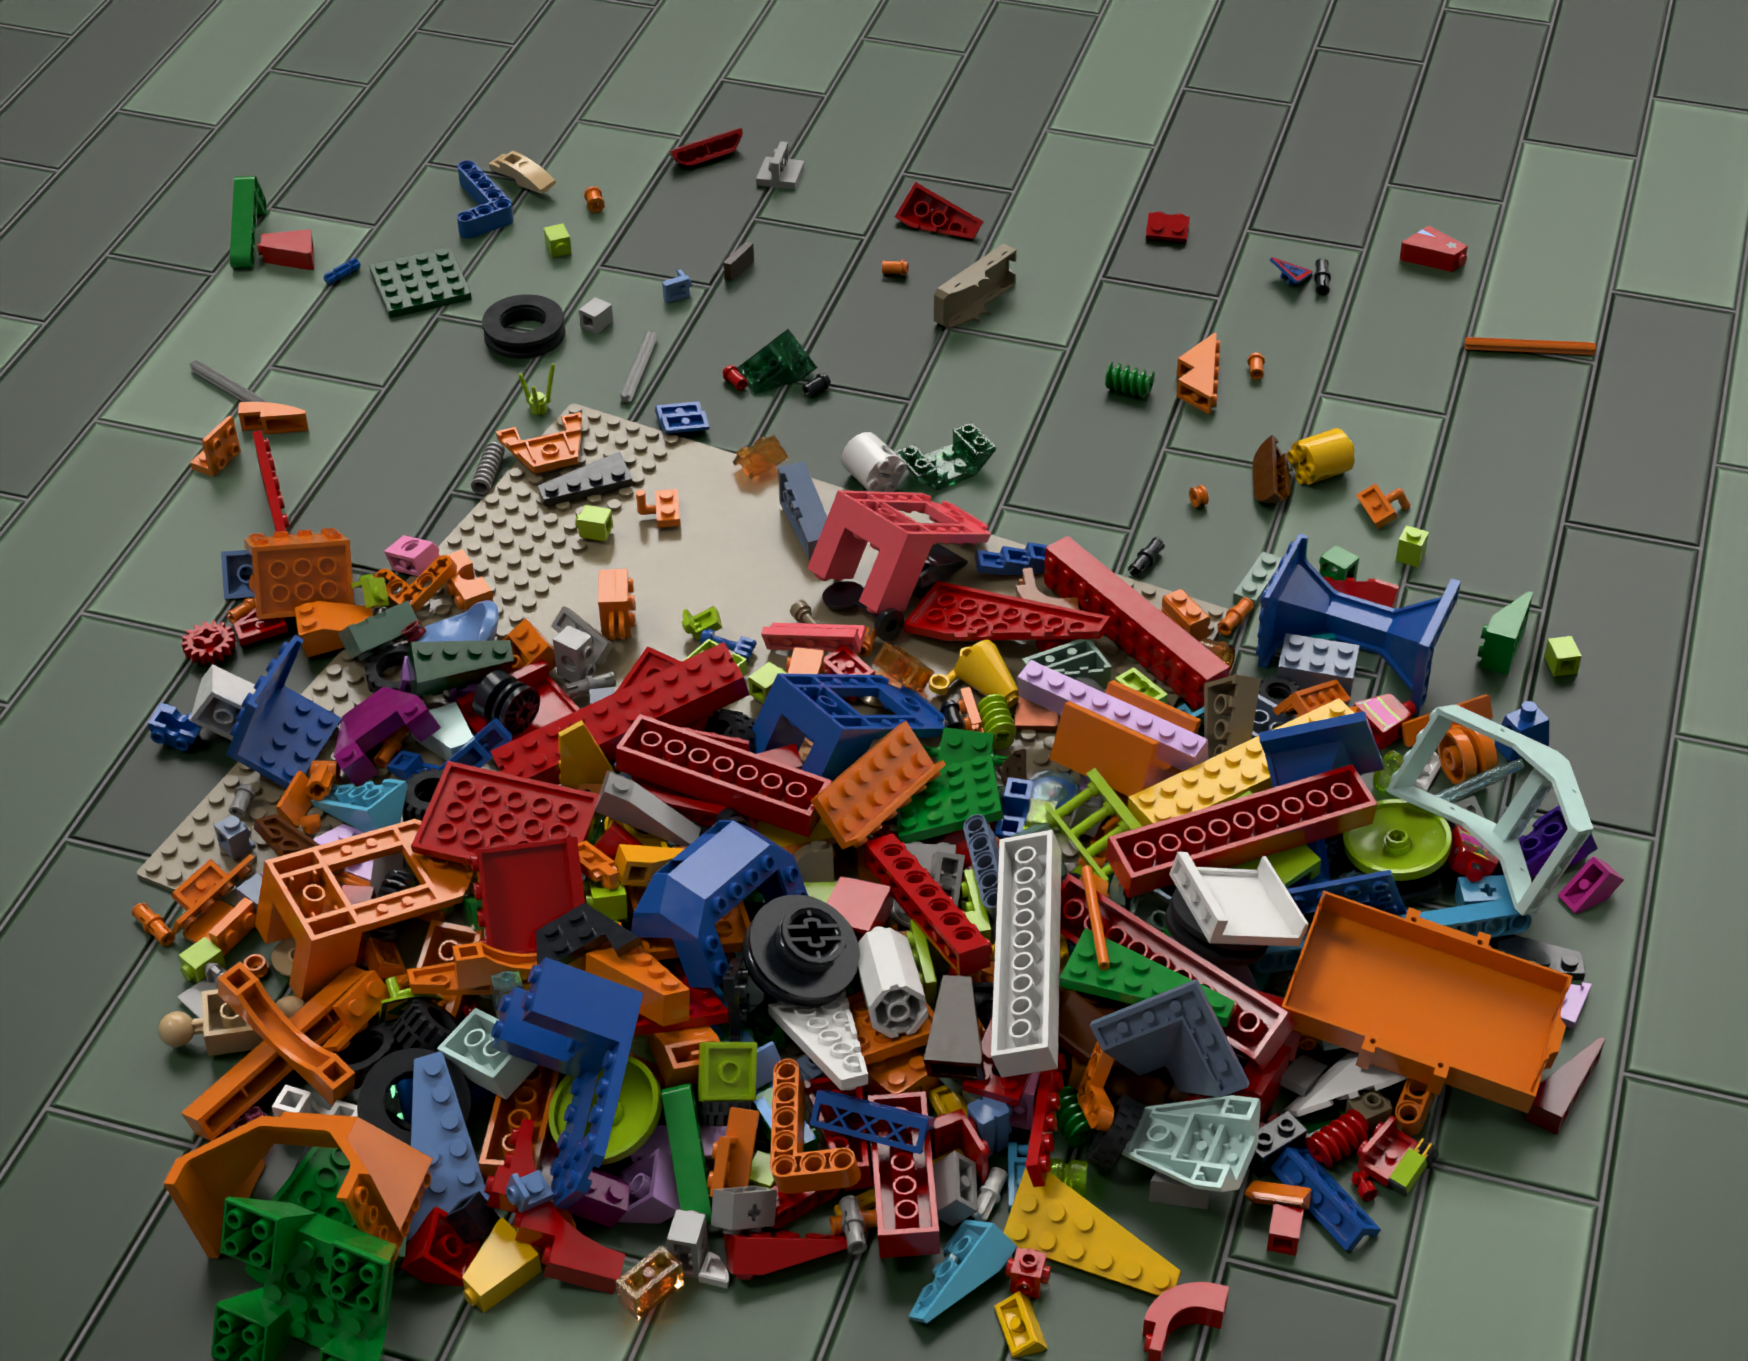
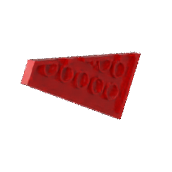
M261 430L254 431L252 434L259 469L276 532L286 531L285 528L290 527L287 514L282 515L281 509H284L285 506L280 492L278 477L276 476L268 438L263 439Z

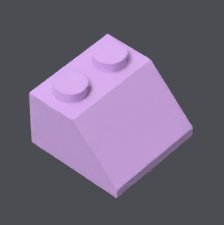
M658 1148L621 1171L620 1177L630 1185L627 1212L618 1222L660 1224L673 1217L676 1209L680 1210L671 1154Z

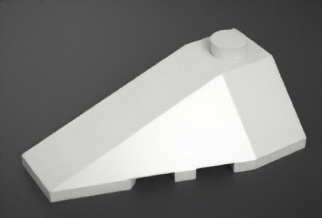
M1350 1051L1314 1083L1305 1097L1300 1095L1284 1111H1288L1292 1116L1299 1117L1332 1106L1334 1104L1333 1099L1335 1098L1336 1100L1353 1099L1359 1097L1358 1090L1374 1088L1376 1091L1408 1077L1371 1064L1368 1070L1355 1066L1359 1053Z

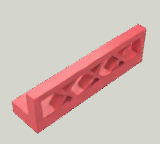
M772 622L771 627L763 626L761 635L767 650H794V647L833 652L845 645L853 653H860L866 627L865 625Z

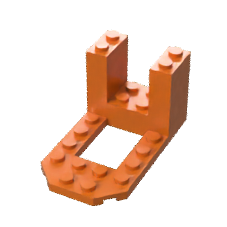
M417 819L268 859L264 863L255 926L266 944L294 937L296 947L289 985L295 996L307 1003L350 965L356 967L362 932L462 903L475 873L472 872L471 865L412 852L411 845L422 822ZM401 852L421 885L351 905L332 871Z

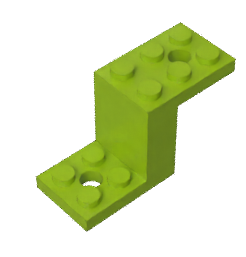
M974 869L964 870V882H961L960 886L961 897L964 900L959 901L960 910L962 909L965 912L967 919L972 924H975L981 935L991 943V926L986 909L981 901ZM910 920V931L906 932V937L909 941L926 1003L935 1012L934 1005L937 995L935 974L949 972L952 967L913 920Z

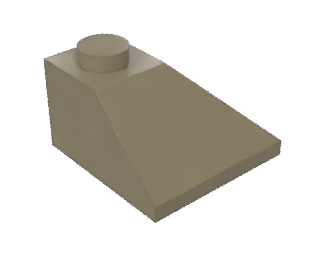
M823 840L813 841L811 844L804 845L793 853L803 882H834L832 843H827Z

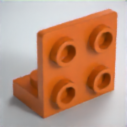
M228 416L202 440L204 450L190 462L193 470L214 477L241 452L233 417Z

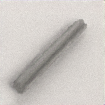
M647 331L619 395L622 403H630L657 341L656 332Z
M196 359L190 363L191 371L243 402H267Z

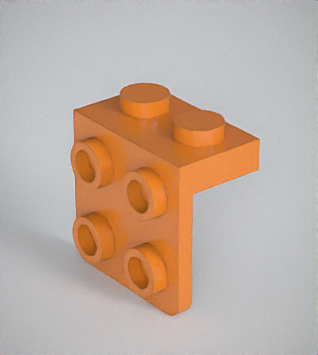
M245 897L235 907L221 900H215L216 903L207 913L204 914L202 912L187 931L183 930L184 938L196 943L203 937H206L222 950L224 957L255 927L256 912L253 901Z

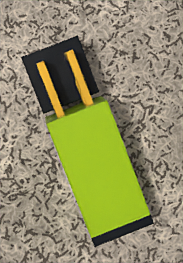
M1421 1138L1414 1150L1408 1149L1388 1178L1389 1187L1406 1197L1424 1169H1429L1438 1157V1147Z

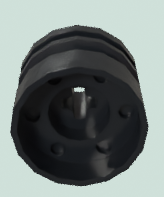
M496 670L487 675L477 687L472 707L473 712L482 720L489 723L496 717L512 736H516L524 732L534 721L539 711L541 700L539 692L535 688L519 681L516 677L505 671Z

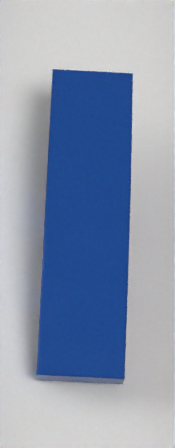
M1028 542L1025 549L1002 546L1000 553L977 550L975 554L977 571L979 573L1022 575L1023 568H1032L1033 574L1044 573L1045 547L1049 545Z

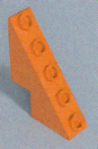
M1213 333L1178 358L1176 376L1180 377L1177 385V397L1207 414H1211V408L1216 407L1220 355V340H1216L1217 333Z

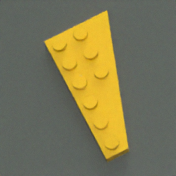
M1025 1167L1003 1232L1017 1247L1031 1248L1047 1253L1046 1259L1155 1296H1160L1165 1291L1178 1285L1181 1270L1052 1173H1047L1045 1186L1033 1187Z

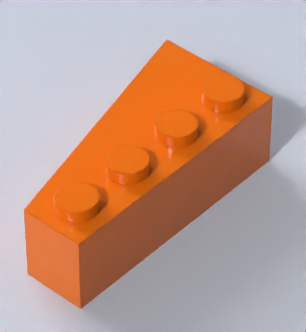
M642 946L635 948L620 958L613 947L586 953L585 972L643 992L639 1014L661 1026L689 1021L690 989Z

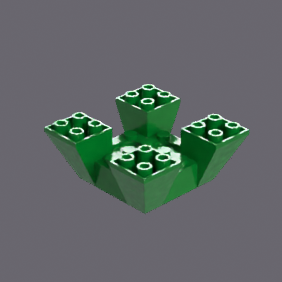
M228 1196L224 1203L220 1252L266 1271L265 1283L262 1288L219 1301L215 1304L211 1356L222 1361H276L292 1337L320 1348L319 1361H383L397 1245L293 1203Z

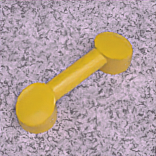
M970 647L962 648L959 653V658L963 654L965 657H967L972 652L969 649ZM954 669L946 676L942 674L931 676L929 689L938 695H946L949 686L958 679Z

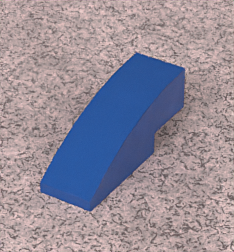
M495 717L437 770L445 769L448 761L481 768L492 758L491 751L509 743L513 736Z

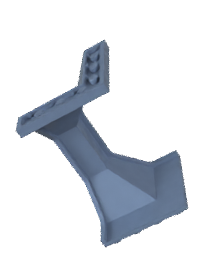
M1205 959L1249 988L1260 991L1248 965H1224ZM1198 979L1091 1021L1090 1027L1102 1051L1139 1076L1166 1066L1178 1091L1215 1097H1224L1249 1086L1250 1082Z

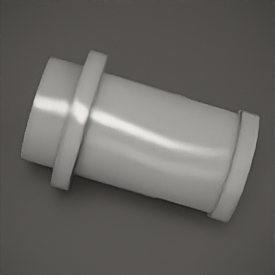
M241 784L236 787L234 800L228 810L231 815L238 818L244 817L249 802L255 797L254 788L248 784Z

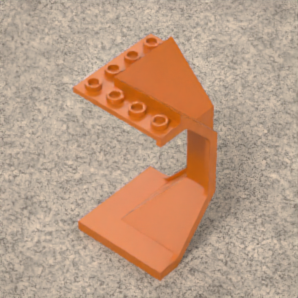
M283 1112L278 1117L260 1116L177 1158L163 1183L207 1257L219 1258L221 1254L225 1199L228 1196L250 1197L266 1165L263 1157L274 1144L339 1148L350 1162V1169L338 1192L337 1200L345 1203L360 1231L397 1245L396 1261L403 1239L409 1233L412 1219L420 1208L425 1190L430 1186L432 1176L428 1169L433 1158L359 1117Z

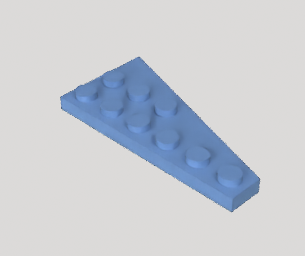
M442 1051L414 1059L411 1147L433 1158L428 1169L432 1176L431 1183L425 1190L420 1208L415 1213L410 1224L407 1244L434 1207L437 1206L449 1213L461 1199L478 1191L488 1201V1194L484 1193L485 1184Z

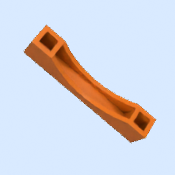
M607 941L590 952L612 948V945ZM482 942L452 946L454 973L458 990H471L481 986L528 981L533 965H537V953H510L492 948ZM586 954L568 965L585 971Z
M238 962L218 977V995L331 1106L334 1105L336 1100L343 1099L354 1090L355 1072L337 1054L320 1047L304 1035L279 1009L260 980L241 962Z

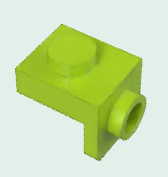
M373 574L360 576V581L351 583L352 588H362L366 608L389 606L384 577L374 578Z
M715 606L695 616H692L687 609L682 611L684 619L682 626L686 633H691L697 641L700 640L703 630L708 631L712 629L717 631L722 628L719 611Z

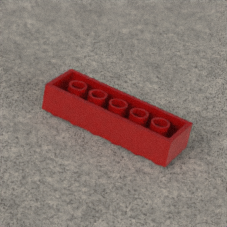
M926 1091L868 1096V1101L928 1116ZM869 1116L870 1121L875 1119V1117ZM881 1119L872 1125L880 1137H886L893 1132L886 1120ZM895 1123L897 1128L903 1126L902 1124ZM907 1127L900 1132L907 1144L916 1146L920 1129ZM927 1131L922 1154L871 1141L880 1258L940 1254L930 1131ZM896 1135L890 1138L892 1140L899 1141Z

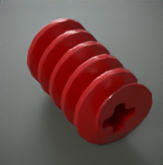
M1350 1109L1346 1114L1339 1116L1337 1120L1331 1121L1328 1126L1322 1127L1320 1131H1316L1311 1137H1307L1305 1145L1313 1158L1324 1167L1330 1168L1333 1165V1161L1339 1162L1342 1159V1155L1347 1157L1351 1153L1350 1149L1356 1151L1359 1148V1143L1362 1144L1363 1141H1368L1367 1132L1369 1131V1126L1365 1117L1359 1111Z

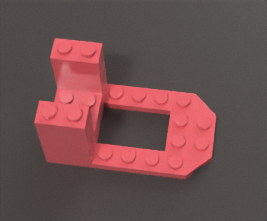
M838 490L807 569L815 573L814 576L822 581H828V579L837 581L853 579L866 545L869 542L871 543L870 547L878 550L879 553L859 602L867 606L866 609L873 614H880V612L888 608H895L900 612H905L932 545L937 543L950 545V543L959 545L964 543L973 545L988 543L991 533L987 531L988 526L986 523L956 505L944 500L942 504L930 501L931 496L924 493ZM900 511L912 513V511L926 513L930 516L929 519L935 523H918Z

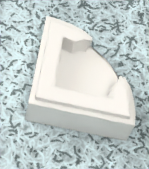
M707 1252L698 1276L699 1282L728 1289L729 1273L726 1266L718 1255Z

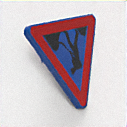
M1274 257L1270 258V261L1282 271L1280 278L1288 279L1286 284H1298L1313 273L1312 270Z

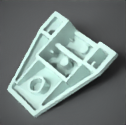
M1230 1095L1147 1106L1122 1155L1192 1188L1218 1192L1238 1190L1258 1145L1260 1099Z

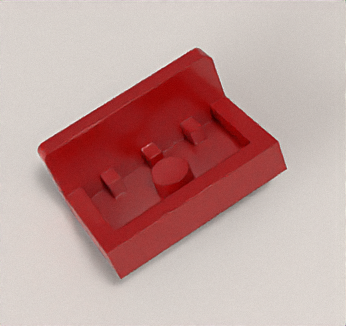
M1160 211L1149 212L1146 239L1187 243L1190 216L1181 213L1170 215Z
M1392 1115L1385 1123L1380 1122L1377 1125L1373 1137L1369 1141H1363L1357 1151L1359 1156L1357 1169L1360 1171L1366 1170L1370 1177L1386 1187L1389 1185L1388 1178L1409 1148L1414 1150L1418 1144V1141L1395 1128L1397 1118Z

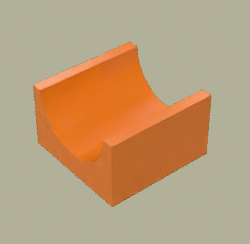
M1114 680L1108 682L1106 694L1195 734L1198 733L1201 719ZM1071 701L1064 703L1050 760L1086 777V773L1096 768L1112 789L1127 796L1134 795L1183 772L1157 759L1158 741Z

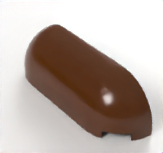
M1273 435L1260 445L1253 459L1254 497L1265 504L1279 503L1290 495L1287 454L1282 455L1276 445L1279 441Z

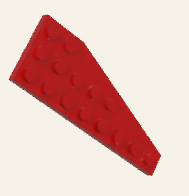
M940 581L933 585L903 623L904 632L946 641L1101 639L1111 625L1110 616Z

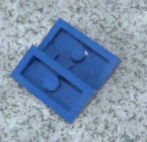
M699 401L656 405L655 413L665 434L709 430L710 428L706 413L702 411Z

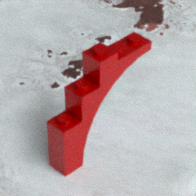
M522 1118L519 1129L513 1127L508 1145L514 1146L512 1154L507 1153L503 1166L498 1165L495 1175L488 1176L484 1193L489 1194L486 1205L516 1213L512 1228L517 1229L515 1241L545 1248L541 1264L546 1265L544 1277L614 1294L620 1281L625 1254L604 1247L581 1234L561 1216L550 1201L522 1213L518 1211L515 1204L513 1205L509 1202L506 1195V1187L510 1176L517 1173L521 1178L536 1171L533 1163L531 1143L534 1121Z

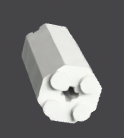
M875 927L870 932H866L858 942L860 957L857 969L872 1028L890 1038L899 1037L898 1033L906 1032L907 1035L914 1034L928 1018L925 994L908 938L890 927Z

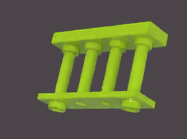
M1093 768L1086 773L1089 780L1087 788L1057 810H1054L1048 801L1043 805L1047 812L1044 817L1052 828L1058 827L1084 862L1092 867L1093 874L1109 882V888L1110 880L1108 877L1114 873L1110 864L1101 869L1093 857L1107 848L1109 836L1142 827V825L1096 768ZM1093 796L1095 798L1100 796L1104 801L1103 807L1070 830L1062 818ZM1115 815L1120 821L1117 823L1118 827L1085 849L1077 838L1107 816L1112 817Z

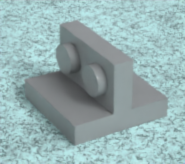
M780 141L778 148L774 149L773 157H765L756 177V185L796 189L804 170V161L789 159L788 142Z

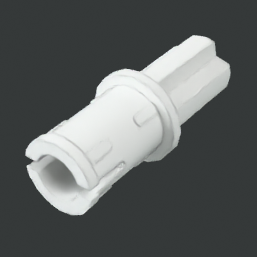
M993 1167L984 1186L979 1188V1197L977 1199L978 1211L971 1215L975 1218V1221H987L994 1205L1000 1201V1192L1008 1178L1005 1170Z

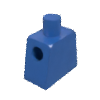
M1525 701L1522 703L1521 709L1504 717L1502 726L1549 746L1550 721L1537 707L1536 703ZM1495 740V748L1509 762L1522 757L1513 748Z

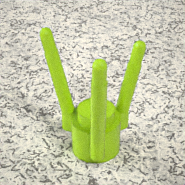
M554 363L550 366L546 395L542 392H537L535 386L531 387L532 394L530 395L523 374L519 373L518 375L526 396V402L530 405V412L534 415L545 414L548 410L547 404L551 403L550 395L554 377Z

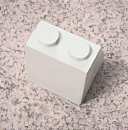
M212 664L201 679L190 721L232 740L233 736L230 735V732L237 722L236 717L243 708L241 705L249 692L254 694L256 691L254 689L255 684Z

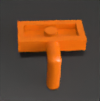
M1375 483L1356 494L1359 502L1377 529L1398 518L1390 503L1398 500L1403 510H1408L1411 507L1401 488H1397L1384 496Z
M678 489L655 491L656 505H646L645 491H636L637 510L640 515L656 514L657 528L681 526Z

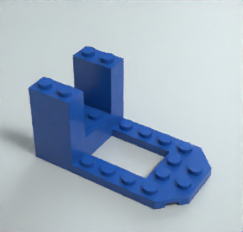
M778 673L752 728V731L755 732V739H753L755 746L754 751H751V753L758 754L796 743L799 752L806 737L814 743L801 770L834 781L868 751L873 739L884 738L902 722L907 721L916 737L925 739L941 737L945 724H943L944 714L912 688L903 684L901 688L888 684L889 679L881 675ZM847 696H856L858 698L872 696L878 698L883 703L884 708L893 711L897 715H861L842 698H847Z
M545 957L538 965H533L530 970L528 982L531 983L529 991L514 987L507 995L504 994L498 1006V1011H501L500 1019L495 1022L491 1037L494 1038L492 1049L575 1078L570 1090V1094L573 1095L572 1102L568 1105L564 1114V1121L567 1122L565 1131H562L557 1142V1148L560 1149L559 1155L554 1160L550 1175L553 1176L551 1190L554 1194V1206L566 1210L588 1193L592 1184V1180L588 1179L593 1167L600 1168L604 1160L643 992ZM605 1068L604 1075L600 1078L595 1094L598 1095L597 1104L593 1106L589 1115L598 1074ZM589 1115V1122L592 1123L590 1133H587L585 1138H583Z

